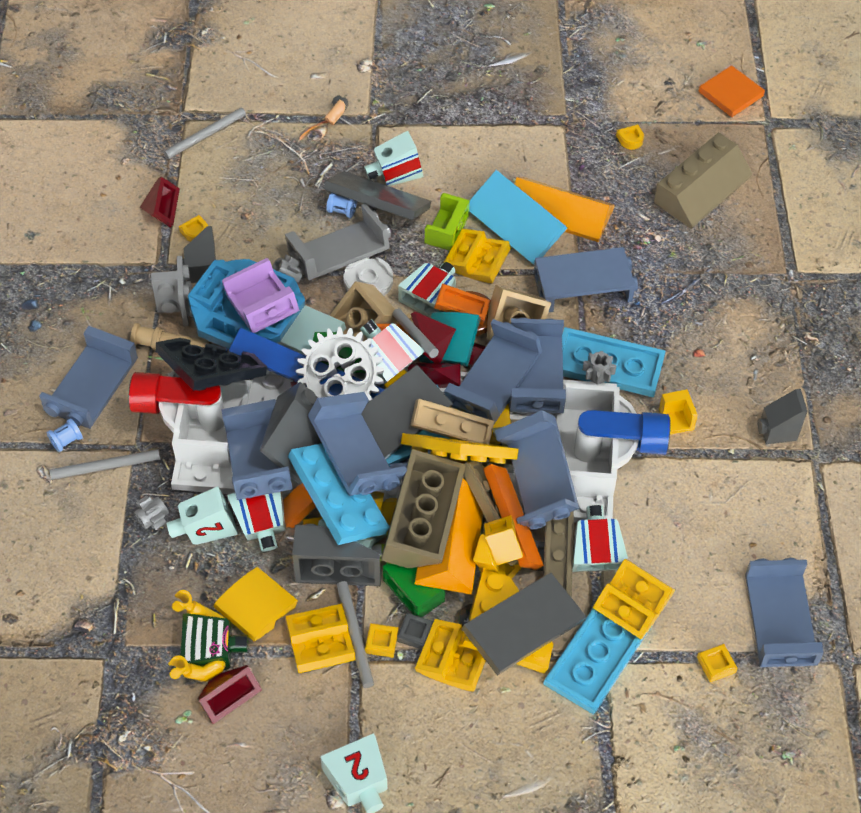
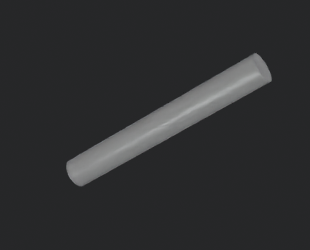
M395 309L392 316L431 358H435L439 353L438 349L400 309Z

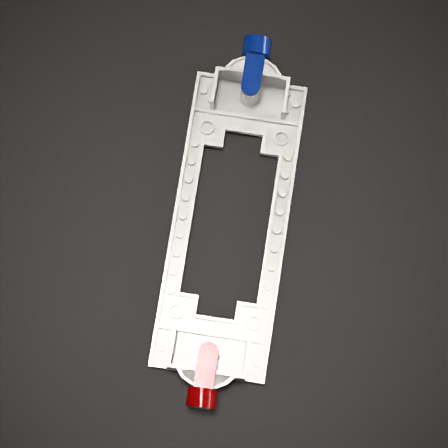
M174 370L168 376L156 373L134 372L130 380L128 402L131 412L161 413L164 423L174 433L172 446L176 462L171 481L172 490L206 492L219 486L222 494L235 493L232 482L233 473L221 409L272 399L277 400L279 395L291 388L290 382L292 380L267 370L266 376L257 377L253 380H242L229 385H218L206 388L205 390L193 391ZM461 372V383L469 372ZM353 373L352 376L364 380L366 373ZM563 380V387L566 389L564 413L549 414L554 415L556 418L579 509L574 511V523H577L579 520H587L586 507L591 505L603 506L604 519H613V496L617 480V469L626 464L635 451L666 455L669 448L671 428L669 414L647 412L637 414L633 406L619 395L620 387H617V384L600 383L597 385L594 382ZM439 388V389L444 393V390H445L446 388ZM510 412L511 423L534 413ZM505 464L523 513L526 515L513 465ZM292 478L293 489L282 491L283 499L299 485ZM402 480L400 485L393 490L379 491L384 493L383 501L388 498H398Z

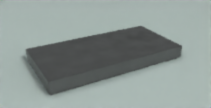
M346 171L325 180L323 188L326 191L410 220L429 210L432 202Z
M418 365L369 401L361 413L385 459L404 445L401 444L402 433L418 434L422 431V429L410 426L417 399L449 408L453 405Z
M549 573L467 622L462 627V630L498 676L582 623L587 616L554 575Z

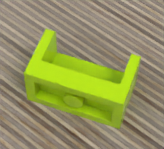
M442 193L440 197V210L433 224H427L425 227L424 243L450 251L469 218L470 200Z

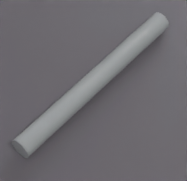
M241 107L166 149L163 151L166 159H170L246 116L244 109Z
M159 449L50 469L51 480L160 460Z
M342 581L337 584V589L347 620L363 688H370L374 685L369 662L349 586L346 581Z

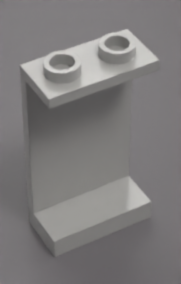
M362 204L363 221L307 243H303L294 231L285 234L288 254L301 261L299 267L303 269V274L306 278L311 280L390 249L388 238L391 237L389 227L379 220L376 211H372L367 204Z

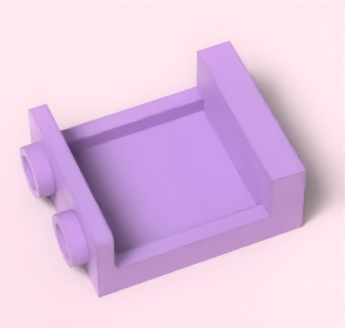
M268 258L222 280L229 301L252 333H256L300 311L294 292L290 286L285 288L274 273Z

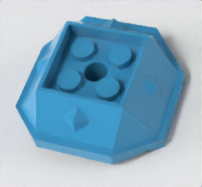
M237 259L227 262L225 260H214L188 294V303L199 337L230 349L240 328L251 332L229 301L222 280L257 262L250 259ZM273 269L285 288L290 286L294 292L300 310L254 333L278 343L304 308L305 298L293 277Z

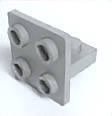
M177 256V271L151 273V282L157 313L181 311L183 326H189L188 316H192L188 303V294L192 290L191 281H186L190 280L189 266L183 264L182 256Z

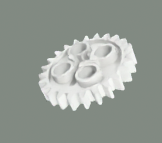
M338 327L337 334L333 335L329 328L327 329V337L324 338L320 333H317L319 340L317 343L312 340L308 341L312 347L310 350L302 348L306 359L300 358L297 361L304 368L297 369L296 373L304 376V378L297 382L307 385V388L312 390L318 398L333 396L329 394V388L337 383L343 386V390L339 395L365 392L369 401H371V392L375 394L380 393L375 384L384 383L383 379L377 376L378 374L385 373L383 367L377 366L383 362V358L379 356L374 357L379 352V348H370L372 344L371 338L363 342L364 335L362 332L354 337L352 328H349L347 334H343L342 328ZM344 347H349L353 350L352 355L346 359L340 358L338 356L339 351ZM356 359H362L361 362L351 365ZM327 361L329 363L327 371L323 373L315 371L318 362ZM338 366L344 369V376L336 374ZM356 370H364L366 372V377L363 381L356 382L352 379V375ZM329 378L326 383L320 384L322 379Z

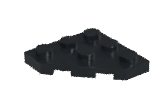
M185 338L156 342L155 352L193 391L266 376L267 366L254 353L245 351L241 355L227 353L226 347L206 343L205 348L190 345L191 340Z

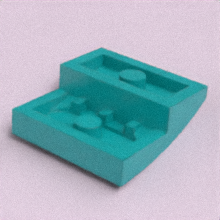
M458 312L432 313V319L456 329L441 363L460 364L461 366L468 367L480 323L479 315ZM423 354L419 358L420 362L434 363Z

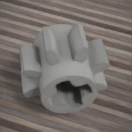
M285 255L284 259H276L272 266L274 270L293 277L297 283L303 274V269L299 267L301 261Z
M603 351L594 354L589 353L588 361L583 362L582 368L583 371H586L585 379H590L597 385L605 381L609 383L611 375H614L616 372V365L612 364L613 356H609Z
M146 495L136 502L139 509L134 512V515L144 529L151 526L152 529L158 530L167 523L164 517L169 514V511L158 496L152 499Z

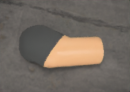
M340 95L333 98V108L325 116V119L332 125L338 121L349 105L348 100Z

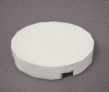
M367 257L347 265L344 273V287L348 292L355 281L372 284L385 296L393 286V271L384 260L377 257L376 260Z

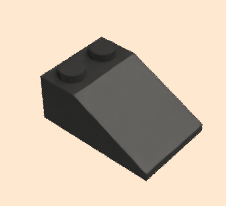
M301 382L277 397L260 451L279 468L288 466L290 477L299 485L302 484V481L288 458L291 449L322 444L308 417L318 397Z
M315 524L295 525L292 553L295 583L337 585L339 582L346 581L348 585H381L380 553L355 541L338 545L330 530L325 526H317Z

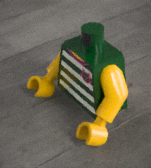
M180 590L174 595L176 598L181 599L182 603L175 601L172 604L173 610L180 612L186 609L187 613H183L181 655L174 656L168 663L170 666L177 667L170 671L171 678L178 679L183 674L185 678L206 682L222 673L223 670H228L231 667V653H248V635H232L230 620L206 606L192 601L191 594L186 590Z

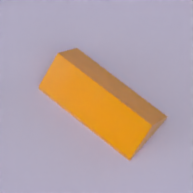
M516 177L515 185L567 227L566 233L596 242L600 241L614 210V204L525 177Z
M462 479L442 563L417 567L416 585L472 594L476 568L473 558L480 537L483 512L467 481Z

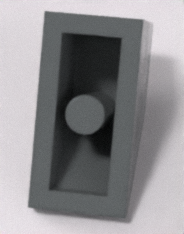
M207 226L183 248V264L189 266L190 280L187 281H191V283H197L211 263L216 260L212 226Z
M795 389L764 407L757 425L759 434H763L766 444L798 440L807 414V407L801 389Z

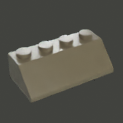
M718 132L657 183L654 203L692 229L749 180L753 173L738 145Z
M411 450L406 465L407 472L402 479L381 561L405 568L442 563L466 464L418 450Z

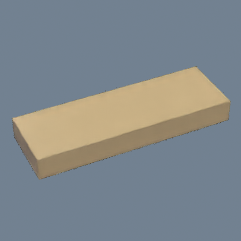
M417 399L410 426L456 440L489 444L494 421L426 400Z

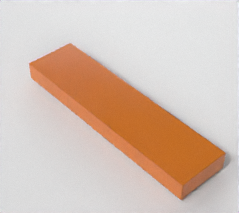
M493 464L483 468L500 516L504 518L511 515L515 524L516 537L523 552V557L517 559L519 566L533 570L541 568L544 565L530 528L517 523L516 518L523 516L524 513L507 469Z

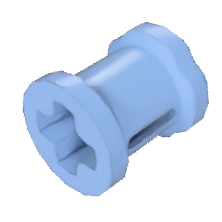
M331 192L326 210L328 213H333L334 211L345 214L347 218L351 219L355 213L357 201Z
M68 419L66 424L56 430L46 432L57 452L63 451V447L69 443L83 438L79 428L72 419Z

